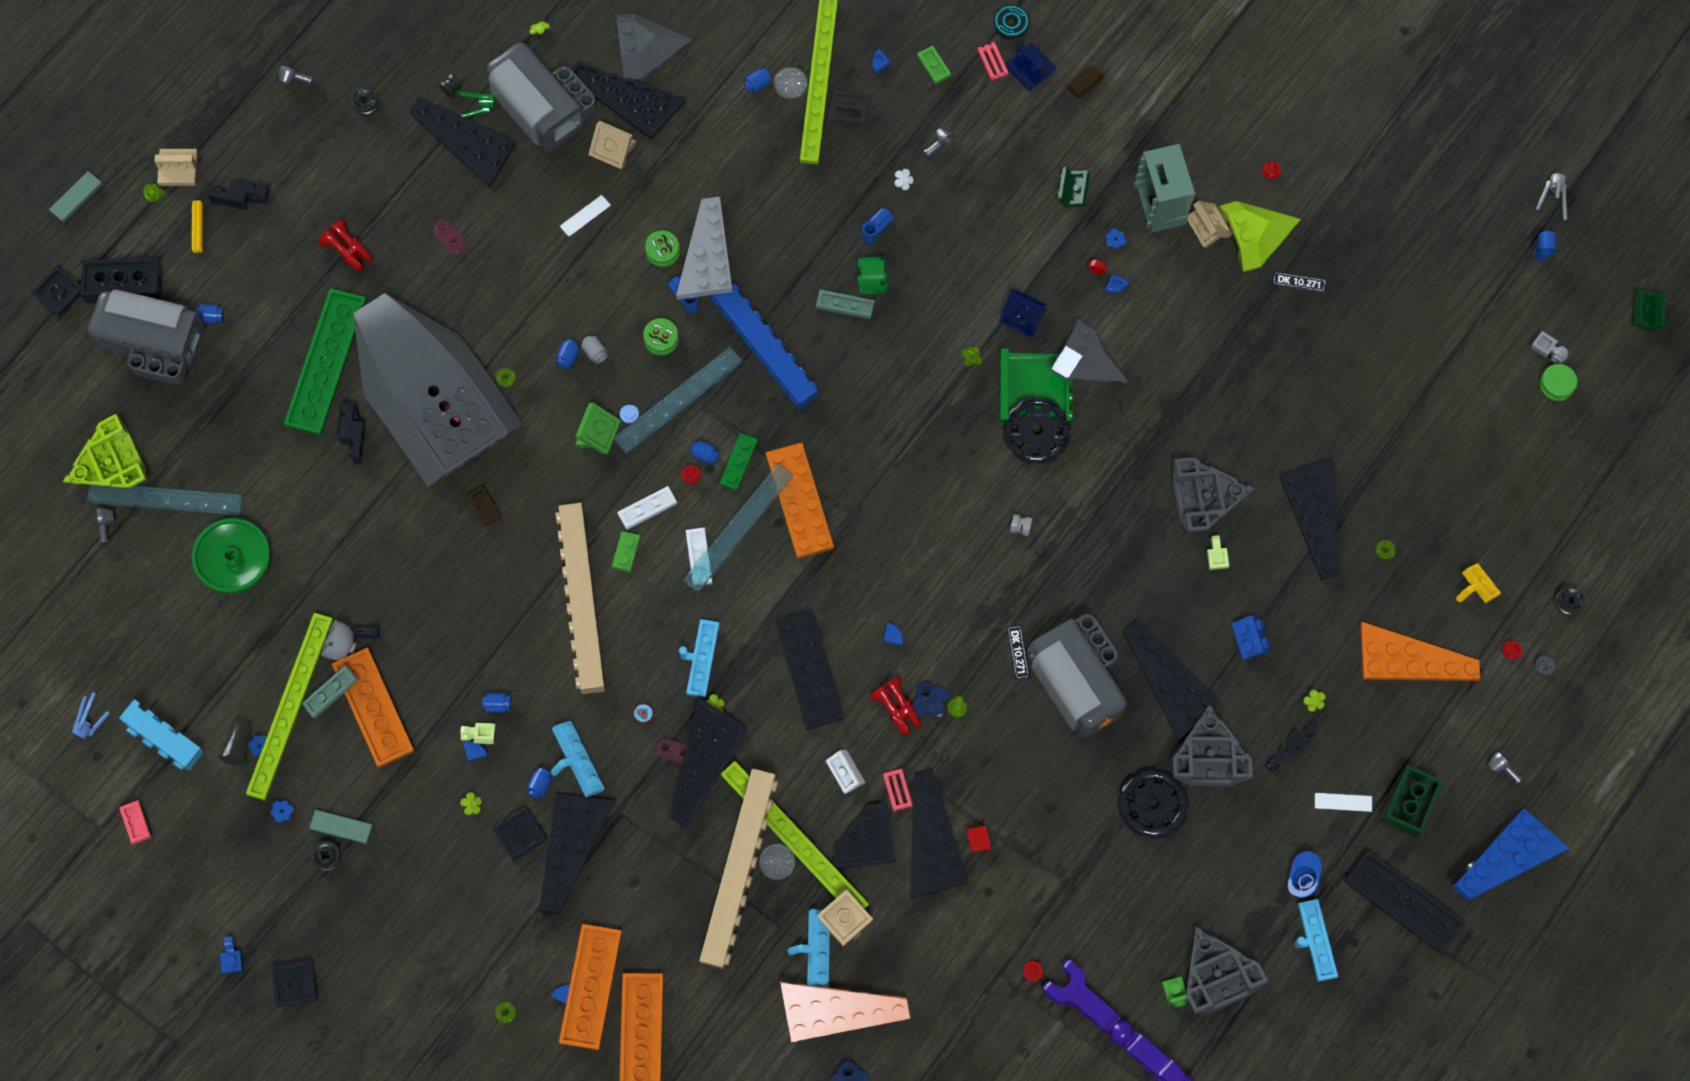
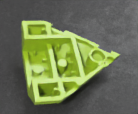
M1239 201L1219 206L1221 214L1226 223L1230 224L1239 249L1237 257L1243 272L1261 268L1268 257L1273 254L1290 234L1291 230L1301 221V219Z
M117 414L99 422L95 428L96 432L91 440L87 441L73 464L74 468L69 476L65 477L63 482L131 488L146 480L145 464L131 434Z

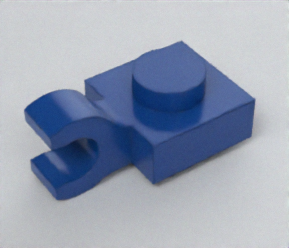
M226 937L224 938L226 952L220 953L221 973L242 972V953L240 950L235 951L234 938Z

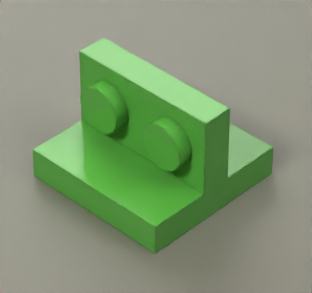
M589 403L575 436L577 438L575 445L580 448L592 447L601 454H608L621 420L595 403Z

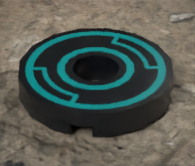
M1017 5L1001 7L995 13L993 20L997 34L1009 40L1024 36L1028 31L1030 23L1027 12ZM1013 19L1016 21V24L1009 25L1007 20Z

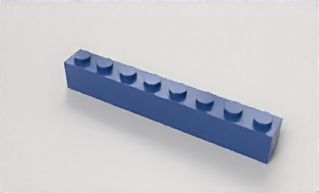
M732 283L733 292L710 295L712 302L799 410L817 398L818 387L816 384L807 379L805 370L795 364L796 361L793 355L783 349L784 345L781 340L775 339L772 335V329L768 325L763 324L760 314L756 310L753 311L751 309L750 302L746 297H742L739 294L740 291L735 283Z

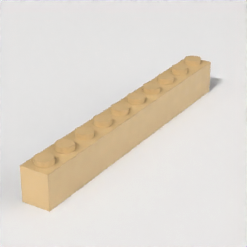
M582 503L560 505L559 512H556L557 524L561 523L558 537L559 542H563L560 554L561 560H565L566 565L562 567L563 578H567L568 585H564L565 595L570 598V603H567L568 615H572L569 629L570 633H574V640H571L572 652L576 651L577 658L573 659L574 670H578L579 677H575L576 687L581 690L582 694L604 692L605 687Z
M756 769L751 771L699 960L701 964L725 969V965L730 963L732 956L729 953L730 947L735 945L737 934H734L735 928L740 926L742 920L740 910L741 907L746 905V888H750L753 876H750L752 868L755 869L758 857L755 856L756 851L761 849L763 842L761 833L762 830H766L768 819L766 818L767 811H771L773 806L771 796L773 792L777 791L779 783L776 780L775 774Z

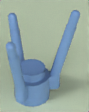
M95 692L91 694L86 708L87 697H83L76 722L73 726L72 733L83 739H86L88 735L92 737L95 730L110 714L107 711L92 728H90L91 724L85 721L94 701Z

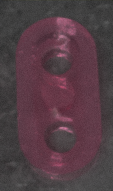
M441 220L434 225L435 236L449 252L459 253L464 248L463 238L448 221ZM441 227H446L445 230H440ZM457 240L455 244L451 243V241Z
M662 739L656 744V754L660 759L682 765L684 757L680 753L685 751L686 744L669 739ZM668 746L669 749L667 751H663L662 747Z

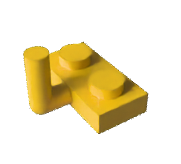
M1477 563L1462 573L1471 585L1465 588L1456 597V600L1461 603L1476 591L1486 604L1498 597L1501 592Z

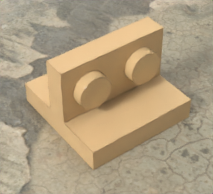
M599 121L596 124L588 155L622 169L625 165L627 154L635 147L636 141L632 139L633 135Z
M160 149L159 155H155V163L158 168V185L196 186L197 149Z
M1198 201L1193 205L1195 210L1188 215V222L1203 247L1207 248L1220 237L1228 238L1233 234L1216 204Z
M847 889L817 915L819 921L843 947L850 940L857 939L861 935V931L873 921V918Z

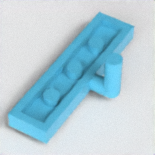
M700 619L694 653L687 652L686 647H680L679 649L681 659L692 661L686 692L688 696L706 698L719 622Z
M568 721L555 725L552 730L566 759L560 760L551 770V774L557 776L564 767L570 766L585 797L601 793L605 788L572 722Z
M1318 899L1298 903L1306 939L1299 937L1294 943L1295 947H1309L1317 982L1337 978L1338 974Z
M812 909L809 910L808 945L800 944L788 948V954L808 953L807 986L829 988L830 932L817 918V915L822 910Z

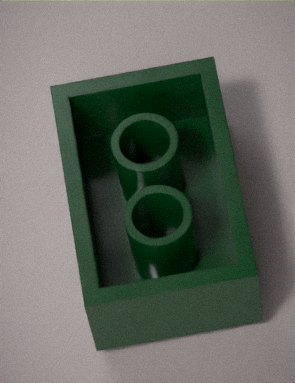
M1407 764L1401 773L1381 822L1415 838H1419L1424 831L1444 781Z

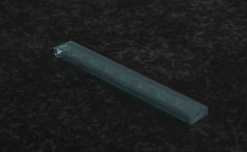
M729 347L616 435L614 441L626 454L741 364L742 360Z
M779 464L775 466L683 579L686 585L697 593L701 591L792 479L793 474Z
M90 485L87 501L89 503L241 515L243 496L140 486L120 488Z

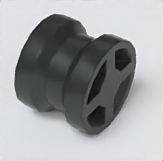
M449 74L446 80L439 84V87L448 97L452 98L455 95V91L460 90L462 85L454 76Z

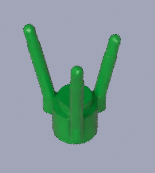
M457 91V94L463 97L478 98L479 107H483V109L460 114L462 117L489 113V109H494L493 94Z

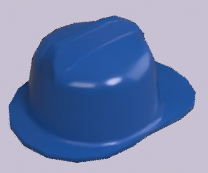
M1310 851L1298 854L1292 863L1288 888L1296 897H1308L1314 894L1320 886L1322 863L1315 853Z

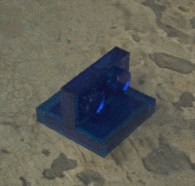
M1021 43L1017 47L1016 56L1005 64L1007 70L1029 92L1055 72L1057 68L1033 43L1028 46Z
M1012 289L999 322L1027 336L1033 337L1039 322L1046 313L1047 309L1045 307L1047 304Z

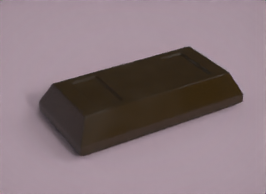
M1091 64L1066 88L1080 100L1104 75Z
M484 485L467 493L484 526L501 518Z

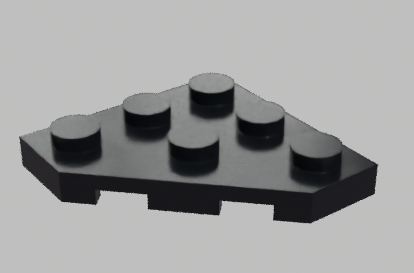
M888 803L868 805L841 841L834 847L836 869L895 863Z

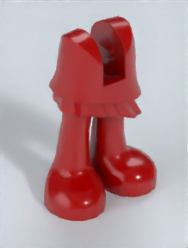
M343 219L338 220L331 226V231L326 230L322 234L318 244L321 247L331 245L342 255L343 261L360 272L364 268L357 259L362 257L363 260L370 263L373 258L364 248L361 241H358L357 237L353 239L346 231L347 223ZM333 233L336 234V235H338V236L349 246V248L347 249V248L333 235Z
M897 677L885 686L901 707L900 710L897 709L884 686L878 688L869 697L872 701L880 700L885 705L892 717L893 725L904 736H907L911 733L905 724L906 720L909 719L916 729L922 725L913 704L911 705L910 699L907 701L901 691V677Z

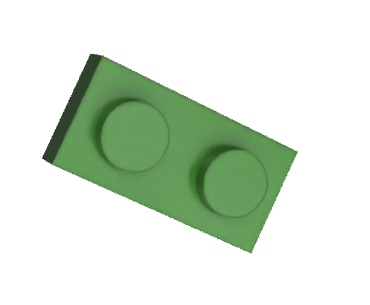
M933 45L917 53V58L935 85L951 77L950 71Z
M621 531L612 569L631 573L641 538L640 535Z

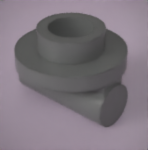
M1543 654L1536 661V669L1544 675L1551 674L1557 667L1551 657L1544 656Z

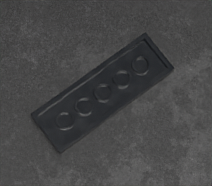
M813 610L775 620L806 730L843 721L844 716Z
M1369 850L1345 881L1347 885L1441 955L1446 952L1466 924V922Z

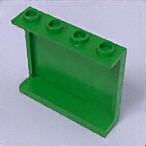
M1001 349L1000 426H1005L1003 425L1004 421L1009 420V410L1018 405L1017 402L1029 397L1039 399L1045 397L1055 401L1060 405L1061 410L1066 412V422L1069 419L1072 421L1073 410L1069 409V403H1072L1073 398L1072 392H1069V385H1072V381L1065 380L1050 371L1059 354L1009 353V349ZM1035 406V411H1042V406ZM1021 411L1019 415L1023 418L1027 413ZM1054 412L1049 415L1053 421L1058 417Z

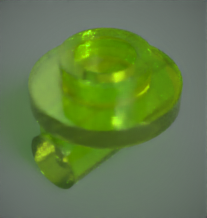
M147 184L143 188V195L150 202H156L165 194V191L159 189L155 184Z
M961 696L952 699L947 707L948 713L954 718L964 716L967 711V705Z

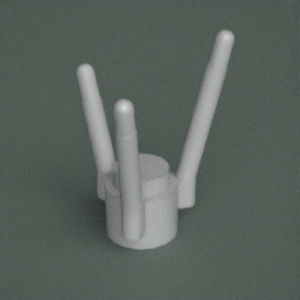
M1555 173L1551 175L1550 181H1546V187L1536 210L1540 209L1549 188H1551L1552 192L1556 193V198H1559V194L1562 191L1563 219L1567 220V185L1565 184L1566 177L1564 175Z

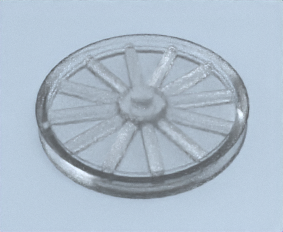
M792 67L785 68L776 75L774 86L779 95L784 98L793 99L805 92L807 79L801 70Z
M782 844L770 845L760 855V869L770 879H784L794 869V854L788 847Z

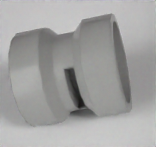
M1014 514L1010 532H1019L1024 536H1029L1032 518H1022L1020 515Z

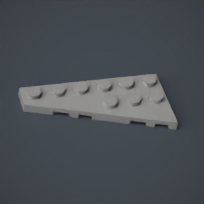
M720 197L701 199L676 294L677 300L733 292Z

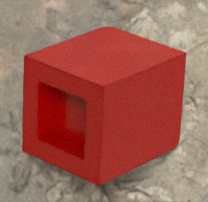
M981 826L967 829L966 837L970 843L971 852L986 850V853H989L991 845L987 827Z

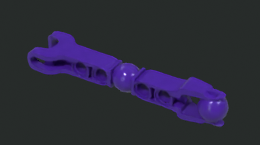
M1065 960L1062 964L1063 971L1070 979L1069 985L1058 987L1051 982H1046L1042 986L1043 992L1055 1004L1072 1005L1106 1035L1109 1034L1113 1043L1123 1046V1050L1157 1081H1195L1192 1077L1185 1075L1173 1060L1165 1056L1137 1031L1135 1032L1130 1023L1122 1021L1121 1017L1095 995L1085 984L1084 971L1072 961Z

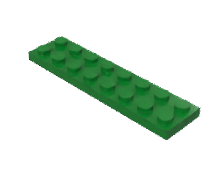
M329 289L284 422L285 427L322 435L355 336L353 313L365 306L366 297Z

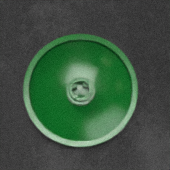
M237 518L223 519L209 525L200 533L193 546L192 565L200 581L209 589L223 594H237L254 587L264 577L270 564V547L262 531L251 522Z

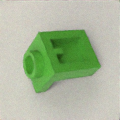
M1182 977L1161 983L1169 1006L1174 1005L1175 1008L1186 1005L1188 999Z

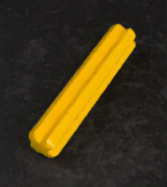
M200 200L192 202L193 253H201L203 251V203Z

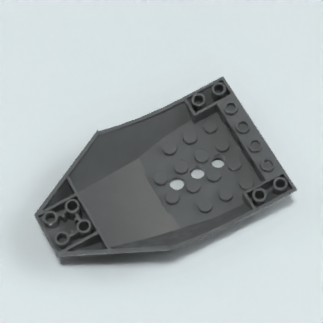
M386 293L353 313L363 395L428 488L523 426L492 378L458 334ZM431 386H436L439 389V394L435 397L428 394V389ZM447 402L450 405V409L443 412L439 409V404ZM458 418L461 421L460 426L452 427L450 419Z

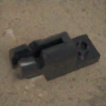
M231 180L228 192L223 189H209L207 196L213 204L247 210L249 202L267 204L270 197L269 185L259 183L256 187L254 182Z
M340 403V417L338 418L336 435L340 444L350 445L349 457L352 458L353 462L361 464L365 425L362 421H359L358 405Z

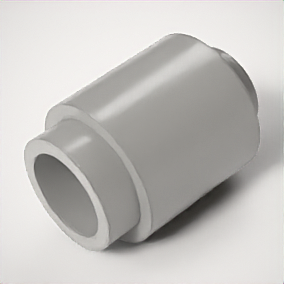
M587 336L582 341L581 348L592 362L599 364L608 357L606 348L596 336Z

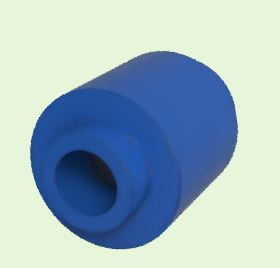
M763 68L744 78L745 83L743 84L748 92L755 94L767 86L772 79L769 72Z
M200 304L199 308L195 310V312L199 313L204 323L218 324V322H223L224 309L218 305Z
M572 340L563 341L556 356V364L564 369H570L574 365L580 350L577 346L578 344Z
M699 440L698 443L694 442L690 450L693 458L708 465H714L720 454L716 447L702 440Z
M487 693L486 697L482 698V708H486V712L492 713L510 711L511 695H506V693Z
M542 768L534 771L526 787L528 795L535 799L544 797L551 783L552 774Z

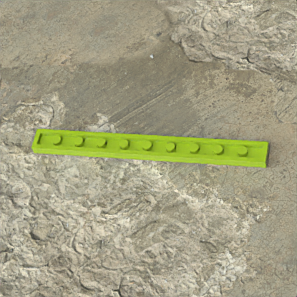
M819 0L800 163L818 164L838 0Z
M317 613L313 614L246 791L247 796L263 801L267 799L332 626L333 618Z
M734 761L721 773V776L744 800L750 776ZM773 802L771 811H767L766 815L769 828L835 898L847 889L864 909L867 908L869 904Z

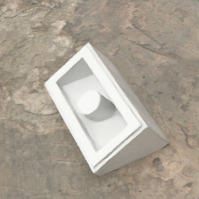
M840 750L826 760L844 794L865 783L847 750Z

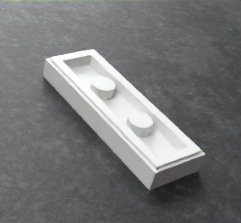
M667 486L617 513L626 530L676 505L677 501Z
M705 527L686 530L693 586L712 584Z

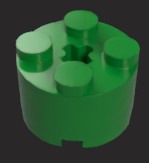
M885 257L858 258V269L860 270L858 287H860V294H886L887 272L884 268L886 266Z

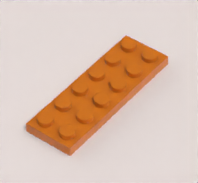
M799 443L766 452V458L797 559L834 549L803 444Z
M368 647L332 663L335 673L347 665L359 680L345 692V695L377 767L380 768L413 753L414 749Z
M582 924L559 1044L599 1051L620 945L621 930Z
M623 973L620 1081H661L663 974Z

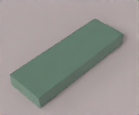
M88 171L49 211L64 223L103 185L102 182Z
M820 289L816 309L871 319L874 300Z
M345 665L302 704L310 715L316 719L359 680L349 666Z
M315 810L309 829L367 845L373 825Z

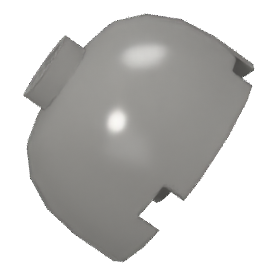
M335 620L321 655L328 659L341 660L348 653H353L356 642H353V630L346 624Z

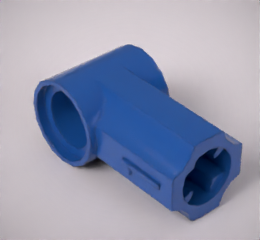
M881 208L870 221H866L863 224L861 239L864 243L872 244L876 242L880 233L894 220L890 211ZM866 231H872L873 234H868Z
M1552 231L1541 232L1539 234V242L1533 250V257L1538 261L1544 262L1550 255L1556 253V233Z
M676 276L668 284V287L675 296L681 276ZM698 297L679 299L684 311L687 313H695L699 309ZM689 300L694 301L693 303H687Z

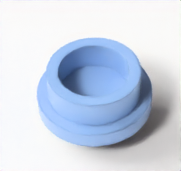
M626 405L620 410V418L625 423H634L639 417L638 409L633 405Z

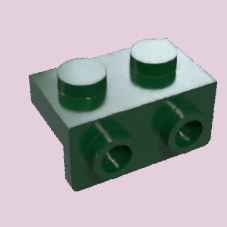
M1063 167L1059 178L1060 189L1057 191V199L1064 208L1085 207L1090 177L1088 170L1070 171L1068 167Z
M1642 289L1636 291L1634 326L1651 332L1664 327L1665 292L1662 291L1654 294Z

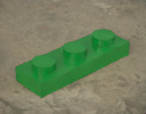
M742 433L739 434L719 482L720 486L738 491L758 439Z

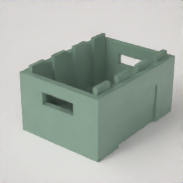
M1180 144L1143 152L1133 187L1134 189L1137 188L1147 219L1146 229L1149 228L1152 233L1186 225L1195 191ZM1154 195L1155 198H1153L1152 201L1153 206H1151L1148 196Z

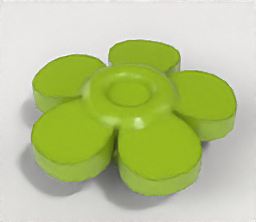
M544 21L534 24L530 27V34L538 33L542 35L550 25Z
M1311 690L1309 692L1310 697L1306 696L1304 698V703L1308 705L1307 709L1311 712L1315 711L1316 707L1318 709L1324 707V702L1322 701L1325 699V694L1323 692L1318 693L1316 690Z
M715 694L710 695V700H706V702L723 712L721 707L724 706V701L718 699Z
M467 793L466 798L461 799V806L465 807L464 813L471 815L472 813L478 814L480 812V807L477 805L482 803L481 798L475 797L474 793Z

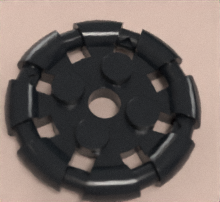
M1029 397L1017 402L1018 405L1009 410V420H1005L1003 424L1005 425L1003 437L1008 449H1011L1015 453L1014 456L1030 464L1032 462L1045 464L1055 460L1058 454L1066 450L1071 438L1069 436L1071 423L1070 419L1066 422V412L1061 410L1058 403L1045 397L1043 399ZM1035 406H1042V411H1035ZM1021 411L1027 413L1023 418L1019 415ZM1052 412L1058 416L1054 421L1049 416ZM1035 425L1041 426L1043 429L1042 434L1035 435L1032 432V427ZM1013 426H1019L1018 432H1012ZM1056 428L1062 429V435L1056 434ZM1020 440L1025 445L1022 449L1017 445ZM1053 442L1056 447L1050 450L1048 446ZM1033 449H1040L1039 455H1033Z
M1157 769L1142 770L1137 772L1136 776H1130L1121 787V797L1118 799L1119 813L1121 818H1124L1126 821V826L1140 836H1150L1152 839L1167 837L1172 831H1177L1185 822L1187 817L1186 810L1189 808L1188 795L1186 790L1181 787V782L1173 778L1172 774L1166 771L1164 773L1159 772ZM1154 780H1162L1161 785L1158 783L1154 784ZM1142 781L1144 786L1139 789L1137 784ZM1172 788L1176 792L1174 796H1171L1169 790ZM1128 797H1135L1134 802H1129ZM1151 799L1156 800L1159 804L1158 808L1151 809L1148 806V801ZM1174 806L1179 807L1177 813L1172 812ZM1135 812L1138 818L1133 819L1131 813ZM1167 819L1169 824L1164 826L1162 822ZM1145 822L1153 823L1152 829L1146 828Z

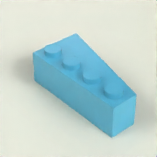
M135 699L119 717L126 725V731L135 738L137 735L143 738L142 743L149 748H152V746L157 748V753L163 758L167 759L169 757L174 760L172 764L180 770L185 768L190 771L204 753L200 747L181 733H176L175 729L164 721L160 722V719L150 710L145 711Z

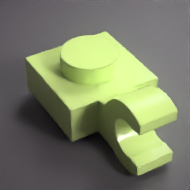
M1219 535L1211 536L1210 544L1212 549L1207 550L1209 570L1229 568L1227 548H1221Z
M476 723L475 727L462 726L461 740L470 741L474 739V743L494 744L495 724Z

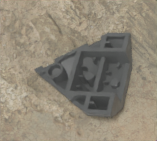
M636 14L616 16L624 79L643 80L648 76V73L655 68H659L677 54L679 49L692 42V39Z
M1077 318L1070 331L1071 335L1056 358L1050 371L1069 381L1083 379V381L1111 383L1112 381H1120V383L1127 384V378L1095 328L1082 319Z
M1195 458L1174 460L1172 485L1179 521L1188 532L1208 530L1255 488L1249 485L1245 486L1237 482V479L1211 466L1208 467Z
M1209 705L1173 758V778L1190 786H1232L1253 779L1251 757L1243 751L1240 743L1223 721L1219 720L1213 708Z
M1196 927L1186 994L1195 1014L1219 1010L1249 997L1268 983V979L1258 962L1248 959L1241 952L1215 937L1212 938Z

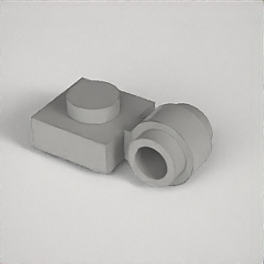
M1543 331L1530 347L1544 357H1547L1550 353L1551 361L1555 364L1564 363L1569 353L1563 346L1555 347L1558 341Z

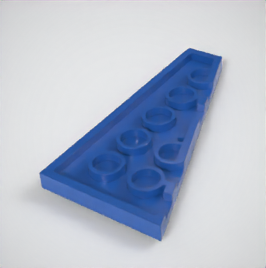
M1524 808L1453 888L1469 901L1503 884L1505 881L1513 879L1537 865L1566 852L1569 847Z

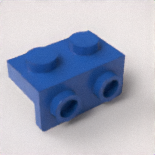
M1252 615L1232 623L1243 660L1260 654H1270V642L1265 637L1263 631L1265 626L1259 617Z

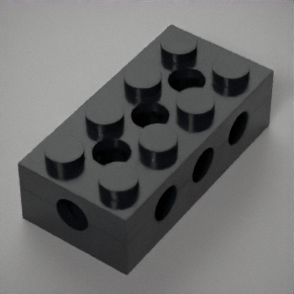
M158 258L82 260L80 295L85 303H97L101 293L105 291L112 292L116 289L161 300L162 266Z

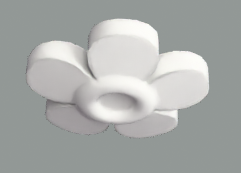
M908 169L895 173V177L898 178L895 180L896 187H901L902 190H908L909 184L913 183V177L909 176L910 171Z

